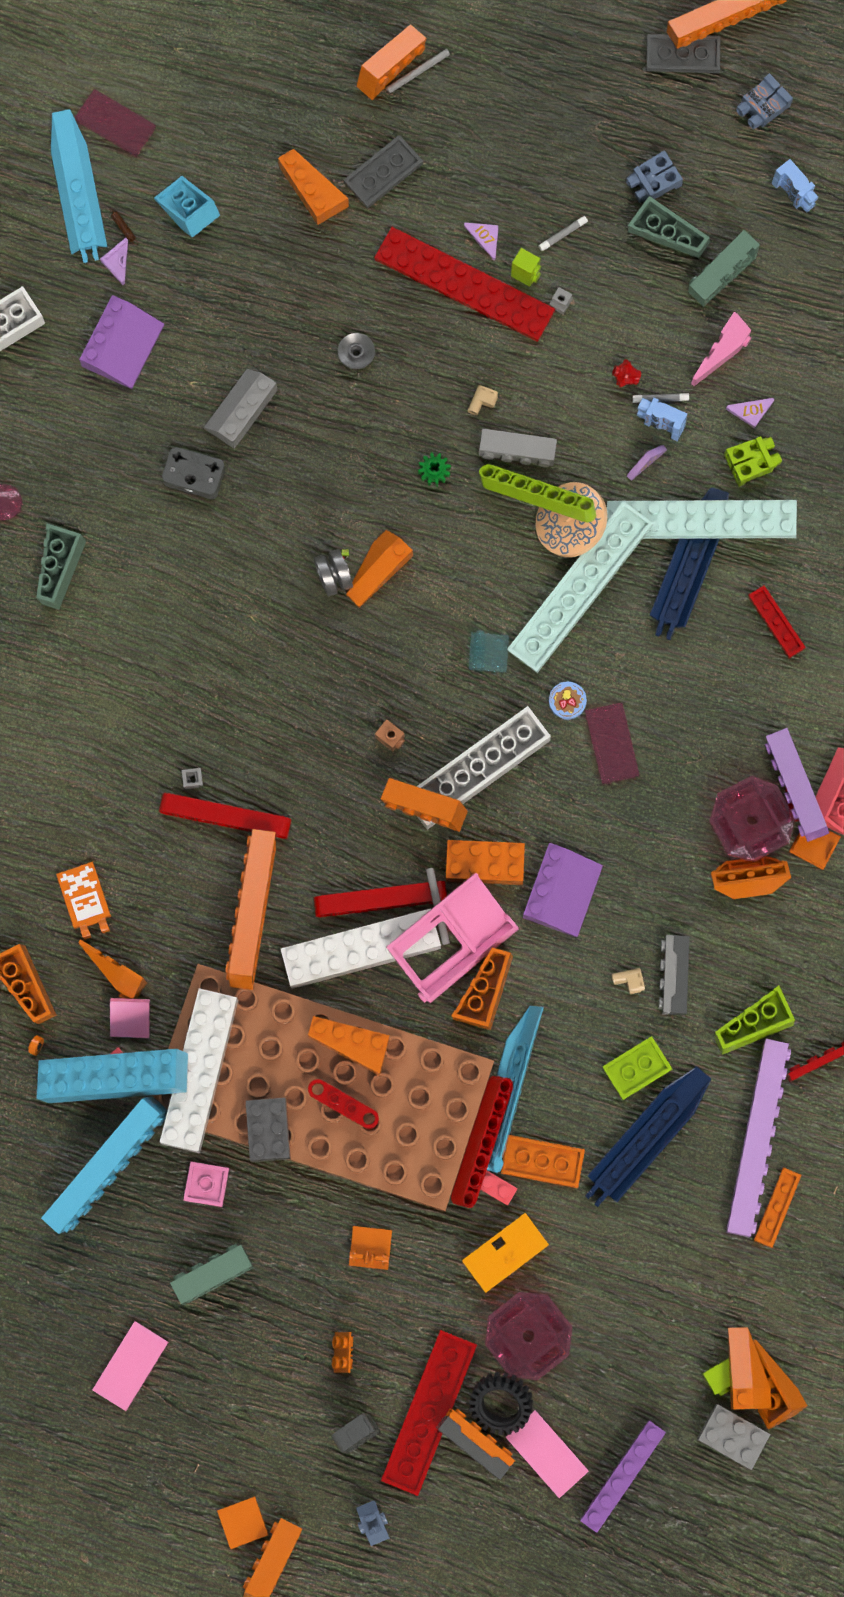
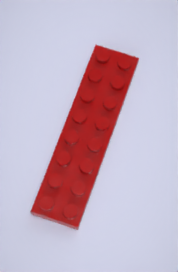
M440 1330L381 1479L382 1482L416 1496L419 1495L442 1433L436 1429V1426L449 1409L453 1408L477 1344Z

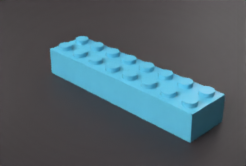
M179 1049L39 1060L37 1099L46 1103L186 1093L188 1053Z
M153 1096L142 1098L41 1219L58 1234L62 1232L67 1233L70 1229L73 1230L80 1222L78 1219L82 1215L85 1216L91 1210L92 1206L90 1204L95 1200H99L105 1193L103 1189L107 1185L110 1186L117 1179L116 1174L120 1170L123 1171L129 1165L128 1159L133 1155L136 1156L142 1149L140 1145L145 1140H150L155 1134L153 1130L165 1122L168 1110Z

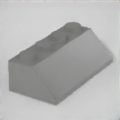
M246 369L204 426V429L235 449L277 392V383L260 372Z

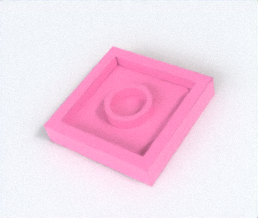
M111 998L110 1037L149 1038L150 999Z
M190 1162L183 1201L223 1207L229 1168Z

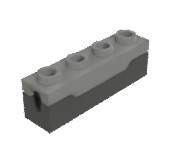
M666 935L665 940H661V952H664V959L660 961V971H664L659 983V990H663V998H659V1009H662V1015L685 1016L687 1014L690 936Z

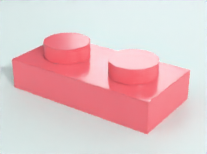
M486 1171L480 1190L508 1206L518 1188Z

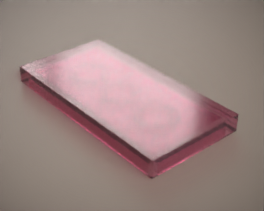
M95 89L74 118L78 123L137 157L156 129V125Z
M617 703L585 710L602 785L639 777L623 704Z

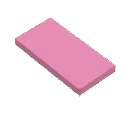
M134 1321L94 1386L93 1391L127 1411L169 1342Z
M536 1410L530 1414L529 1420L523 1429L520 1428L517 1433L512 1431L511 1435L506 1436L507 1440L558 1498L564 1495L588 1472V1469Z

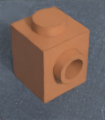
M386 719L375 733V738L393 752L396 748L400 749L404 744L405 733Z

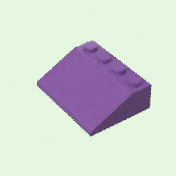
M112 295L79 359L81 366L132 389L164 327V323L133 304Z
M549 843L523 918L578 937L603 865L566 848Z

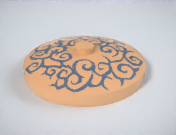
M570 482L558 487L591 498L594 502L597 516L592 522L587 523L539 507L536 515L538 538L547 550L561 557H576L591 550L601 539L607 524V508L601 495L586 484Z

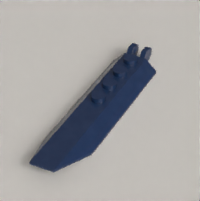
M711 487L701 500H728L729 493ZM679 539L650 613L652 618L659 621L655 636L660 637L664 624L670 625L666 639L671 641L675 628L686 627L720 539Z
M696 1066L665 1087L587 1176L595 1185L585 1197L591 1198L599 1187L604 1194L595 1201L594 1205L598 1207L607 1196L618 1202L695 1114L711 1078Z

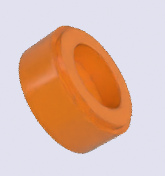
M38 1035L34 1036L29 1044L28 1052L37 1056L43 1046L44 1038Z

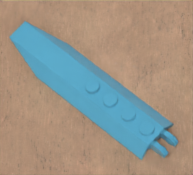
M70 109L52 113L51 155L71 254H74L80 250L83 263L88 262V256L85 250L92 249L93 258L96 261L99 260L98 246L107 247L87 144Z
M529 1006L506 1039L497 1076L511 1079L513 1090L487 1171L498 1173L503 1167L502 1158L506 1150V1144L544 1007Z

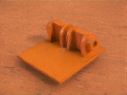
M353 1226L349 1266L388 1270L392 1230Z
M335 1332V1336L332 1339V1346L334 1348L332 1368L334 1373H350L351 1369H353V1359H351L353 1357L351 1355V1351H353L351 1349L353 1347V1337H351V1332Z

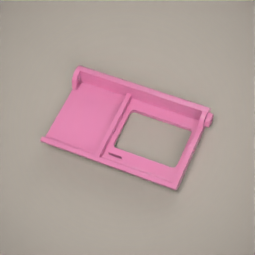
M475 872L387 945L386 948L418 989L419 993L417 995L424 1003L427 1001L431 1003L487 957L492 947H499L517 932L519 928L503 911ZM440 922H444L461 944V948L425 979L420 980L403 958V953Z

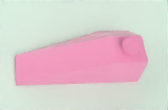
M734 312L721 331L718 339L720 341L713 344L709 352L710 356L704 359L692 379L691 384L693 386L697 385L732 358L743 346L747 347L749 344L751 329L737 313Z

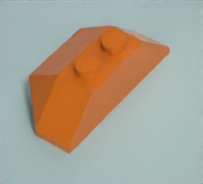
M758 856L726 861L711 872V878L715 890L732 899L772 894L791 878L787 861H780L768 856Z

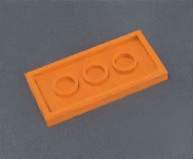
M509 1135L501 1174L578 1189L585 1149Z

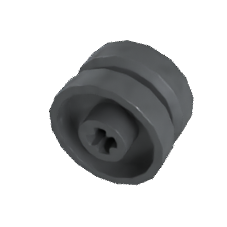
M339 549L329 552L330 565L323 555L313 558L328 597L338 593L336 581H338L340 588L344 591L353 588L349 568Z

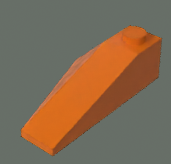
M388 530L384 531L371 545L352 582L353 588L348 589L346 595L360 608L413 557V550L400 537Z
M82 940L78 942L120 993L118 997L125 999L138 998L147 984L142 976L124 965L120 966L114 959L102 955V952Z
M748 1327L728 1328L731 1409L771 1408V1388Z
M753 1340L771 1388V1408L758 1409V1412L766 1427L771 1429L797 1415L808 1405L795 1384L759 1342Z

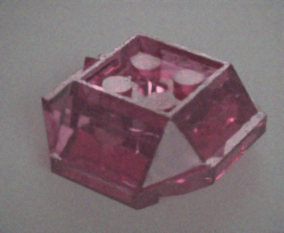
M750 776L717 794L709 823L728 856L755 862L789 844L795 819L777 785ZM754 817L757 824L750 825L747 822V818Z
M519 1292L488 1316L485 1346L505 1372L508 1373L509 1377L515 1375L517 1376L516 1378L538 1381L569 1356L573 1327L548 1295ZM530 1330L533 1332L534 1339L531 1342H526L523 1339L524 1331Z

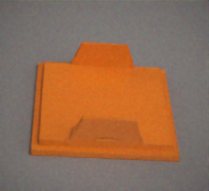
M829 831V834L807 842L806 837H801L799 832L789 852L824 870L841 836Z

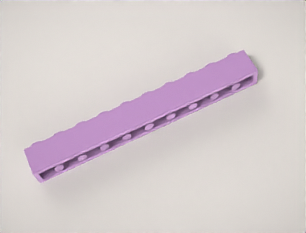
M765 1039L763 1043L726 1233L749 1238L751 1233L755 1234L757 1222H754L755 1214H759L761 1203H758L759 1195L763 1194L765 1185L761 1182L763 1175L766 1176L768 1171V1164H765L766 1157L771 1155L772 1145L769 1142L770 1137L775 1135L776 1126L773 1125L774 1118H778L780 1107L777 1106L778 1099L782 1098L784 1089L780 1086L782 1079H786L787 1068H784L785 1061H789L791 1049H788V1043Z

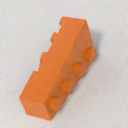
M410 24L361 66L356 87L373 100L417 55L423 53L427 38Z
M295 149L278 158L279 168L317 225L349 207L348 197Z
M491 948L479 972L473 978L470 987L451 1015L454 1020L491 1030L513 959L510 952Z

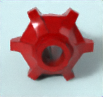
M624 359L622 364L614 366L612 376L616 378V385L622 388L625 385H637L641 378V371L634 368L627 359Z

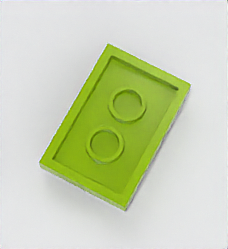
M652 1036L602 1066L622 1100H625L673 1070Z

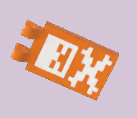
M90 862L56 874L74 929L80 928L84 940L92 938L88 926L99 923L102 933L109 932L110 929L106 918L111 917L94 863Z

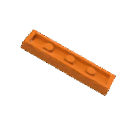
M784 1167L782 1168L754 1241L773 1248L802 1176L801 1174Z

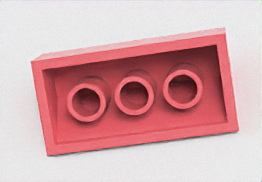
M838 747L818 790L816 800L827 827L844 835V748Z

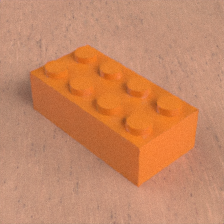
M447 840L446 882L463 883L476 872L480 880L485 884L523 885L525 843Z

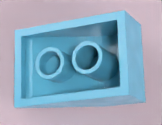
M183 176L154 197L155 201L174 222L191 237H194L220 216L214 201Z

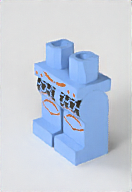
M791 159L775 171L772 185L775 188L781 186L787 192L790 201L794 202L793 206L796 209L801 206L806 213L810 211L818 199V196L813 191L815 185L812 182L809 183L806 176Z
M642 398L638 406L637 416L645 419L644 425L648 427L652 425L655 429H664L672 433L671 439L678 442L686 426L687 413L659 402L656 398H653L652 402Z

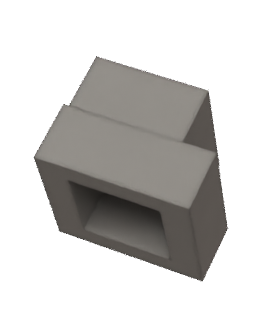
M558 287L549 306L564 315L573 300V294ZM560 296L561 298H563V299H565V300H564V301H560V300L558 299V297Z
M201 768L182 770L183 787L185 789L203 786ZM191 777H195V783H191Z

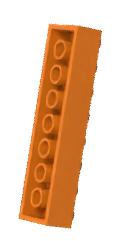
M252 829V835L247 838L248 849L244 856L245 867L241 874L242 885L238 892L239 903L235 910L236 921L232 927L233 939L229 945L230 957L226 963V980H229L230 987L253 990L276 852V832Z

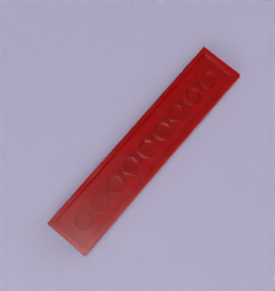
M391 227L374 257L375 261L536 342L540 340L555 312V308L394 227Z

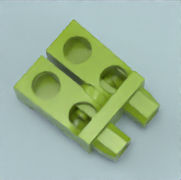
M760 436L754 440L726 449L724 457L730 470H732L738 487L757 477L771 473L774 467L781 464L782 459L779 453L770 456L768 450L775 447L772 437L762 439Z

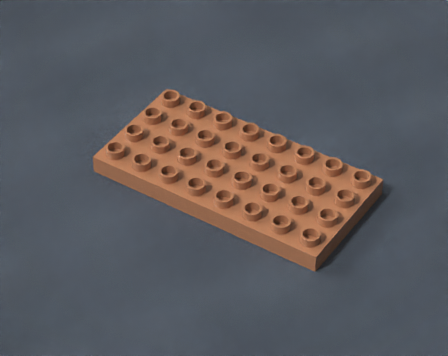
M200 964L197 965L168 1049L183 1051L198 989L238 998L205 1133L249 1147L246 1101L286 1098L291 1159L286 1160L446 1212L494 1060L255 982L253 990L230 987L229 980H226L227 973ZM313 1016L390 1035L381 1075L375 1074L310 1039L308 1033ZM315 1079H321L375 1110L379 1116L377 1126L372 1129H366L315 1100L308 1093L310 1082ZM316 1084L312 1088V1092L316 1095L322 1094L324 1090L321 1084ZM172 1094L152 1095L168 1110ZM368 1113L364 1116L363 1121L366 1124H372L375 1121V1117L373 1114Z

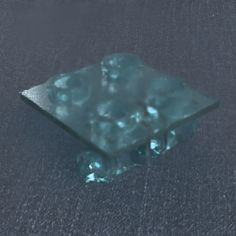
M481 630L477 631V633H471L469 670L507 672L509 635L484 634L485 631Z

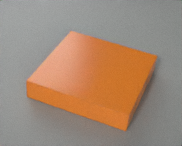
M256 1497L217 1510L230 1549L269 1535Z

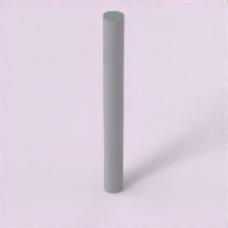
M447 49L443 50L386 87L389 94L448 57L450 55Z
M434 868L426 869L433 904L436 906L441 900ZM440 922L438 927L442 945L450 944L446 924Z

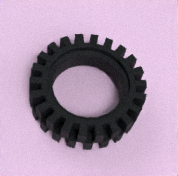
M495 1372L494 1377L492 1373H489L486 1378L484 1376L480 1378V1381H477L469 1400V1410L472 1412V1418H477L476 1424L479 1426L483 1423L482 1429L485 1431L490 1427V1433L492 1434L495 1433V1430H499L498 1435H503L504 1431H506L507 1435H511L512 1430L515 1433L519 1432V1429H523L528 1422L533 1408L532 1393L528 1392L529 1387L527 1385L522 1386L524 1381L521 1379L516 1382L517 1376L512 1375L511 1379L507 1378L508 1373L504 1372L503 1377H500V1372ZM504 1390L516 1398L519 1410L513 1416L498 1417L488 1411L483 1398L490 1391Z

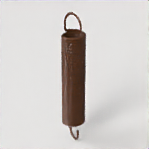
M113 211L112 219L129 242L133 243L136 240V236L117 211Z

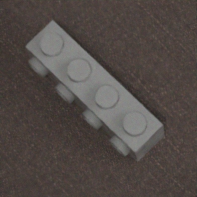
M482 429L479 456L489 460L499 458L504 462H512L513 460L520 461L524 465L535 463L541 467H549L554 464L557 439Z

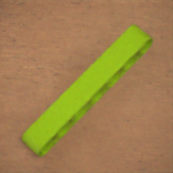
M490 464L482 466L479 470L482 485L488 490L582 522H592L597 516L594 502L589 497Z

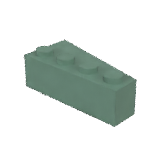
M650 196L627 226L629 233L697 258L702 255L710 244L709 236Z
M743 230L711 264L704 267L698 277L695 276L691 279L688 292L704 307L756 259L760 244Z
M46 524L47 532L46 539H44V554L41 560L42 568L39 575L36 598L42 605L59 610L86 540L79 533Z

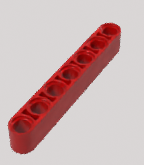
M170 793L162 794L158 811L169 816L252 832V829L276 832V837L282 839L288 838L292 821L290 818Z
M436 881L440 900L442 901L447 896L446 882ZM429 882L321 895L313 898L315 917H329L433 904Z
M494 1075L487 1082L451 1194V1200L455 1205L472 1208L477 1202L513 1090V1082L509 1078Z

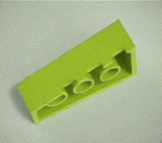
M778 985L769 994L763 996L758 1002L748 1007L743 1013L715 1032L714 1038L722 1055L794 1026V1016L780 986Z

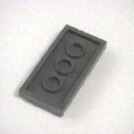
M647 34L646 71L719 73L720 36H707L704 39L691 42L688 46H682L677 49L669 35Z
M398 135L343 181L368 209L423 165V160Z

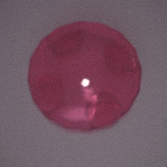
M2 484L0 485V520H9L21 512L22 497L13 486Z

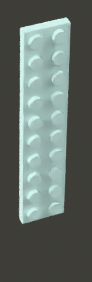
M797 500L624 501L653 522L654 525L643 539L796 538ZM607 501V521L623 501Z
M623 501L607 521L605 531L599 542L591 550L580 555L508 647L507 651L538 673L654 525L653 522Z

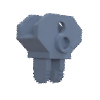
M375 1500L356 1507L361 1521L358 1522L361 1534H366L371 1546L390 1539L385 1527L388 1524L384 1512L380 1513Z

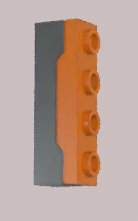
M449 1409L436 1426V1429L492 1475L501 1480L515 1461L511 1458L513 1454L504 1446L500 1449L496 1445L497 1440L491 1435H483L480 1432L482 1428L472 1421L471 1424L465 1420L466 1415L459 1409L456 1411Z

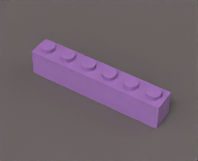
M788 728L767 735L768 743L765 744L768 755L772 754L774 757L771 760L774 770H779L781 774L778 776L781 787L785 786L787 792L784 794L788 804L791 802L794 808L791 809L794 819H799L801 824L797 826L801 837L805 836L807 842L829 834L828 827Z
M649 1420L646 1422L580 1518L582 1523L596 1533L599 1531L665 1435V1431Z

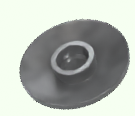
M352 333L345 336L338 346L340 361L351 369H362L368 366L375 355V347L372 340L361 333ZM355 351L360 352L358 356L353 355Z

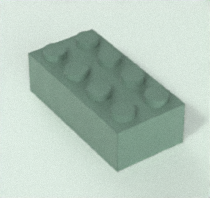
M234 1244L226 1248L227 1252L220 1255L217 1253L208 1258V1263L204 1265L198 1263L190 1268L191 1272L187 1274L182 1272L174 1276V1281L170 1284L180 1303L186 1305L253 1269L254 1266L244 1247Z

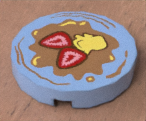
M568 681L556 685L550 692L548 701L554 715L570 720L582 714L587 699L582 687Z

